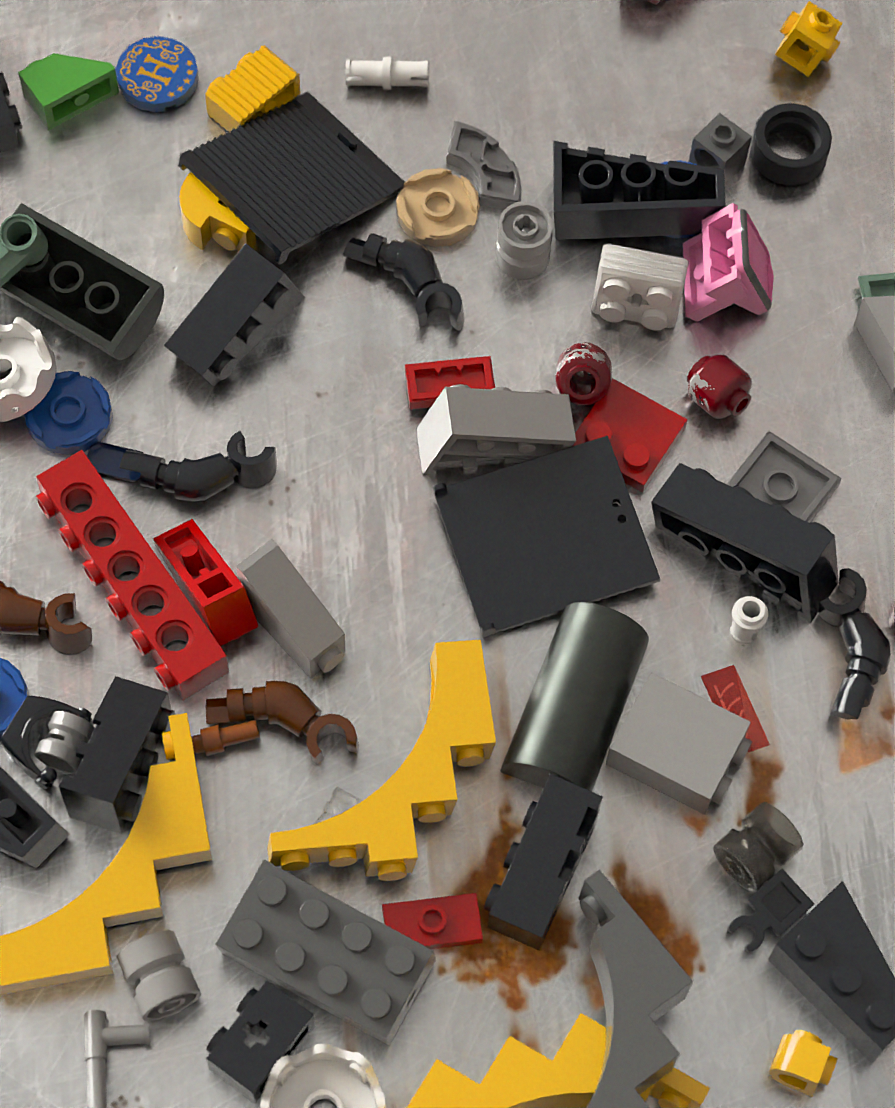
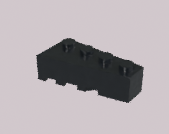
M553 141V212L556 240L698 235L702 233V220L726 207L724 169L671 160L666 165L649 162L647 156L630 154V158L605 154V149L588 146L587 151L568 148V143Z
M679 463L651 501L656 527L703 556H706L710 551L714 552L719 562L726 567L725 569L738 578L745 573L751 575L765 586L763 593L775 601L779 602L783 596L801 606L798 615L809 622H812L818 614L819 602L829 598L839 583L835 534H832L829 529L820 523H809L792 515L785 507L779 504L770 505L753 497L749 491L740 486L731 487L718 481L703 469H693Z

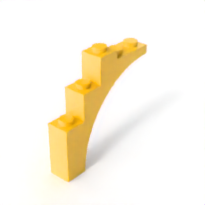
M481 640L435 643L430 658L431 693L426 723L413 750L399 769L365 800L339 815L302 828L270 833L267 847L268 862L275 866H281V869L285 871H297L309 867L310 863L329 862L330 866L344 867L355 864L357 859H363L365 877L378 876L379 880L382 881L399 880L406 877L407 873L413 872L418 859L413 818H418V821L422 823H434L444 820L446 816L452 815L457 802L452 762H457L459 766L464 767L479 765L485 760L490 759L496 744Z

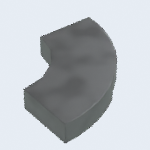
M455 121L446 155V163L461 168L473 179L479 191V204L505 210L509 205L521 202V181L514 161L512 162L499 147V142L476 127Z

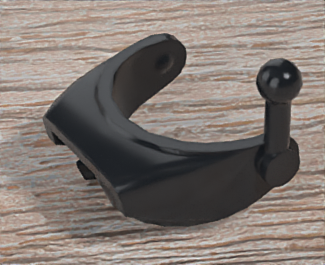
M28 695L1 737L0 744L30 778L34 779L35 784L47 789L53 786L58 775L57 771L51 767H47L41 772L31 759L28 751V736L32 726L38 720L52 716L55 711L72 713L89 723L92 721V714L82 707L77 709L54 699Z

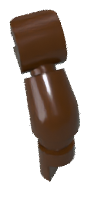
M0 581V633L40 635L41 630H46L50 645L57 651L65 654H77L85 651L92 642L91 627L83 622L74 625L61 623L64 619L75 617V593H65L57 596L45 607L44 601L19 594L15 588L7 587L3 581Z
M266 681V686L252 687V693H245L244 688L227 689V697L206 699V724L245 722L247 716L253 715L256 721L268 720L269 725L279 724L298 737L307 736V747L311 759L316 765L324 758L319 744L322 738L328 734L336 733L344 736L348 751L358 754L359 743L355 727L347 718L338 714L321 716L322 711L298 685L286 681Z

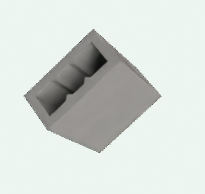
M651 672L609 748L606 765L705 815L712 801L719 805L723 801L732 783V779L726 777L732 762L741 766L753 741L745 737L751 722Z

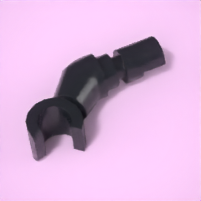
M371 233L366 241L354 237L348 241L343 257L375 267L382 263L385 270L394 272L395 278L405 282L412 294L417 298L416 313L420 327L429 324L428 314L431 310L444 307L451 310L449 315L451 325L458 331L463 328L465 317L460 293L455 287L443 283L434 256L425 246L409 239L404 240V242L392 240L389 244L386 237Z
M238 431L228 441L226 457L221 453H217L197 460L187 458L182 462L171 460L169 464H166L165 458L126 450L122 457L120 468L141 473V486L158 489L160 485H163L164 491L174 493L176 499L205 501L233 484L234 480L242 486L254 488L263 486L271 481L277 469L276 447H265L259 455L246 457L245 438L241 431Z
M844 568L839 571V588L841 592L851 596L852 600L849 603L839 605L826 598L819 602L818 614L825 622L840 627L839 630L847 649L845 660L848 666L845 673L848 677L843 678L830 714L849 720L858 719L862 707L870 705L875 691L871 685L877 684L880 675H884L887 672L891 651L890 642L871 615L866 612L864 613L867 592L864 579L856 571Z

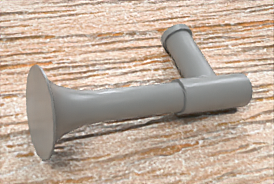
M90 1010L84 1014L87 1108H106L107 1046L142 1043L150 1045V1024L107 1027L106 1012L103 1010Z

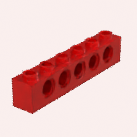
M83 450L37 475L36 479L40 493L35 498L41 510L48 519L55 516L62 525V528L58 529L62 540L72 553L79 550L86 560L82 563V567L92 584L96 587L102 583L110 595L105 598L117 620L121 621L126 618L133 628V631L129 634L138 651L143 656L150 653L158 664L154 671L163 687L167 691L174 688L182 701L228 674L229 667L226 653ZM80 504L90 505L88 510L81 513L71 511ZM109 537L114 539L108 546L99 547L94 545L101 538ZM127 571L138 573L130 581L117 579L122 573ZM151 605L163 608L161 612L153 616H146L141 613L143 609ZM173 640H183L187 643L179 651H170L165 648Z

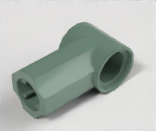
M20 213L11 215L0 226V287L25 265H33L40 262L47 253L48 240L35 221L28 215ZM27 233L32 234L28 243L22 246H15L20 236Z

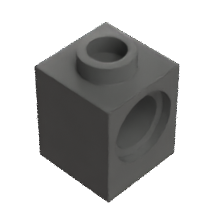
M719 113L693 138L688 162L700 166L724 169L726 184L746 164L752 136Z

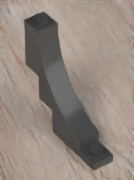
M599 869L584 880L578 898L581 910L592 924H599L601 926L594 933L589 952L599 976L606 1015V1047L602 1071L596 1091L586 1108H650L640 1094L671 1072L680 1056L678 1050L655 1024V1021L686 998L693 981Z

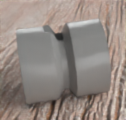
M530 201L517 202L509 205L500 215L497 229L496 262L501 271L509 277L519 280L532 279L539 276L548 266L553 237V219L549 212L541 205Z
M164 930L148 934L127 945L116 956L127 983L137 985L135 988L136 993L133 997L143 1021H154L173 1015L190 1006L201 995L191 969L180 966L185 956L174 931Z

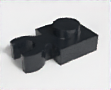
M782 868L746 900L755 912L750 916L743 915L734 919L729 924L727 931L732 934L742 925L749 926L753 930V940L744 947L748 953L760 947L765 937L764 931L768 927L779 937L815 903Z

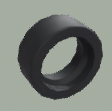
M786 103L776 105L764 111L756 122L752 137L750 154L753 165L762 176L774 183L792 186L811 181L820 174L827 162L832 142L829 124L820 113L806 105ZM779 130L798 131L811 140L815 145V150L812 155L806 158H785L773 152L767 144V137Z

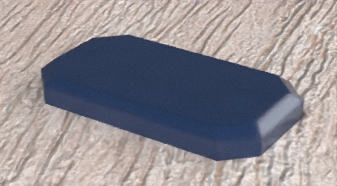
M97 442L90 446L87 457L100 475L130 482L140 479L141 473L120 468V463L126 450L143 453L142 451L103 442Z

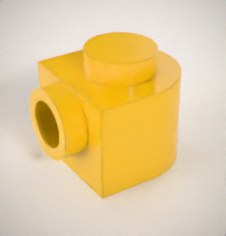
M796 1030L794 1034H784L782 1036L769 1074L777 1082L813 1097L818 1083L828 1086L838 1058L829 1055L831 1048L823 1045L822 1040L818 1036L804 1030Z

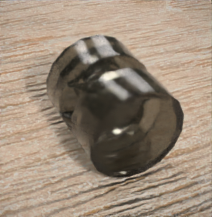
M766 802L760 803L742 819L741 831L732 828L713 846L715 857L722 868L736 883L751 892L757 891L775 874L774 864L778 866L785 865L803 849L804 845L801 835L792 822L780 810Z

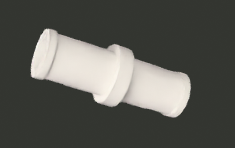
M383 57V61L346 60V86H383V90H392V86L429 87V61H392V57Z

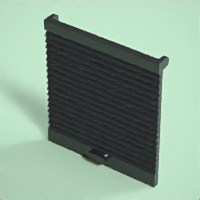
M308 91L295 97L291 102L288 101L285 105L282 104L279 108L276 107L273 111L270 110L267 114L263 113L261 117L257 116L255 120L251 119L249 123L245 122L243 126L239 125L237 129L233 128L230 132L227 131L218 138L214 137L212 141L208 140L206 144L202 143L199 148L196 146L193 150L189 149L181 153L178 167L181 170L188 168L276 253L275 261L278 264H282L287 260L289 252L397 195L404 188L405 183L401 177Z
M608 436L448 486L445 483H439L433 487V493L483 638L496 634L499 631H505L508 628L522 626L525 623H531L543 617L556 615L559 612H563L565 607L572 603H592L603 598L616 596L619 593H625L628 590L660 582L658 570Z

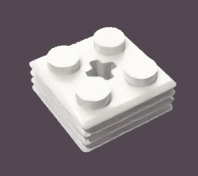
M606 244L603 246L591 310L609 322H620L625 319L640 322L644 327L651 330H663L666 327L672 328L676 324L689 262L681 257Z

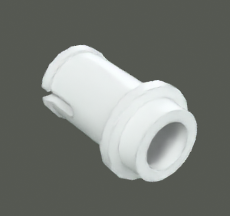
M746 596L740 598L734 604L732 609L733 621L730 626L732 638L741 644L751 643V638L754 640L757 638L759 629L766 624L768 619V609L764 602L756 597Z

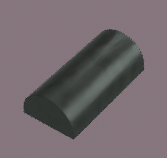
M20 203L12 215L20 213L31 217L48 240V250L40 262L33 265H25L0 287V291L117 360H124L131 356L146 340L159 317L164 301L163 285L44 215ZM27 233L20 236L15 246H22L28 243L32 234Z
M577 602L565 607L501 766V773L544 788L549 774H553L589 791L593 790L648 646L649 636L640 624L619 611L594 603Z

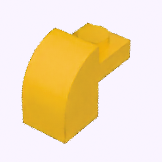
M190 171L181 186L179 194L182 224L188 239L201 250H204L211 238L227 250L240 251L245 243L253 249L256 244V234Z

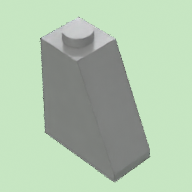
M273 539L269 540L236 566L238 579L245 587L256 620L310 678H313L321 670L324 673L329 672L341 662L345 652V633Z

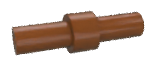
M256 720L221 729L219 724L200 729V734L191 736L194 754L205 752L207 756L225 752L226 746L260 738Z

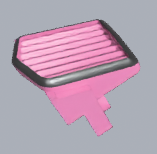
M732 203L703 219L702 233L683 243V258L689 262L684 283L685 316L696 322L733 303L757 315L768 312L772 305L774 275L769 251L747 211L743 209L738 210V205Z

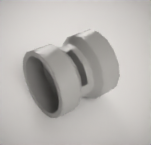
M55 711L48 723L50 730L48 737L40 741L34 754L39 761L55 770L75 774L82 760L76 757V751L81 741L89 743L95 727L77 715L64 711Z

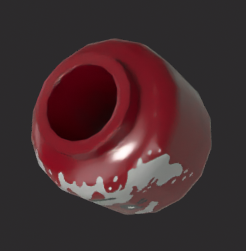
M588 342L576 343L566 348L559 356L555 372L556 387L560 394H569L570 403L577 405H591L601 400L609 391L612 382V364L607 353L598 345Z
M726 355L704 356L693 365L688 373V396L711 417L724 419L731 414L737 416L748 407L751 401L749 392L752 387V379L745 370Z

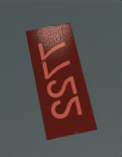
M732 665L702 675L701 678L712 703L751 722L745 737L753 741L748 753L769 746V741L735 666Z

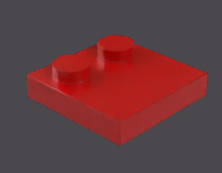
M612 378L609 391L601 400L594 404L575 432L576 442L573 446L608 436L625 484L643 493L686 428L688 419Z

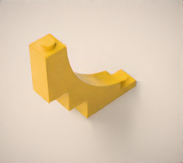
M187 713L168 716L171 731L162 732L166 760L175 759L176 761L150 766L146 792L136 821L121 849L98 879L59 911L33 925L0 936V995L114 974L107 927L163 917L156 870L212 860Z
M580 1013L553 1061L509 1036L480 1084L436 1059L407 1108H586L596 1091L602 1071L606 1047V1027ZM673 1067L671 1072L641 1093L640 1096L646 1102L651 1095L658 1100L661 1108H700L710 1088Z

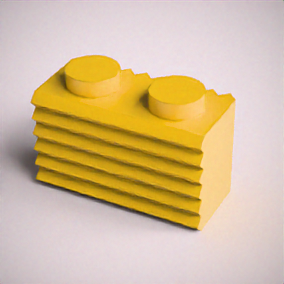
M262 45L254 54L252 52L245 54L238 62L236 69L231 70L230 74H226L225 77H217L211 82L205 93L207 114L216 123H219L222 128H225L226 131L230 132L233 128L237 129L239 125L243 126L245 122L249 123L251 119L255 120L257 116L261 117L263 113L267 114L270 110L273 111L276 107L279 108L282 104L285 105L288 101L291 102L300 95V74L270 49Z

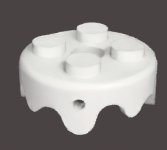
M16 317L13 324H0V373L12 369L6 378L0 380V422L18 418L32 410L44 399L55 379L56 360L54 352L40 329L37 330L21 317Z
M317 1044L296 1055L283 1056L276 1062L270 1072L260 1104V1108H310L319 1099H329L335 1103L337 1108H385V1097L374 1068L363 1055L329 1044Z

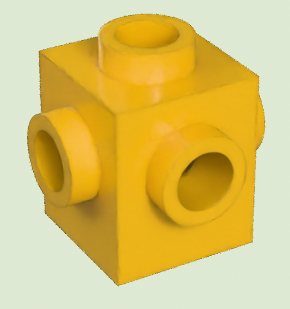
M808 1L799 14L792 11L779 31L785 36L775 55L809 77L821 60L827 63L837 50L840 41L835 37L843 23L834 18L827 10L819 8Z

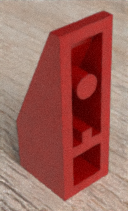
M193 519L153 538L155 546L183 594L220 646L234 641L259 627L244 585Z

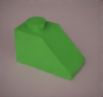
M53 53L42 60L33 61L25 69L18 72L24 98L48 131L119 93L116 69L109 62Z

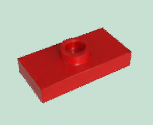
M491 356L405 364L404 368L410 410L431 408L445 387L463 384L476 389L495 388Z
M477 893L382 904L385 925L429 949L480 944L483 942Z

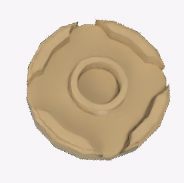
M437 168L423 170L412 175L404 183V188L400 191L396 200L398 223L406 235L418 243L440 247L451 246L464 240L475 229L480 213L478 192L470 180L462 175L460 178L457 175L451 174V170Z

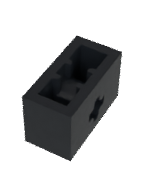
M266 980L259 991L252 988L247 992L236 1009V1012L240 1014L229 1029L224 1026L221 1027L206 1047V1051L210 1053L206 1057L209 1070L254 1104L263 1095L270 1072L276 1062L283 1056H292L315 1027L314 1014L268 980ZM265 1031L267 1043L263 1045L256 1042L250 1048L248 1035L251 1033L254 1036H259Z

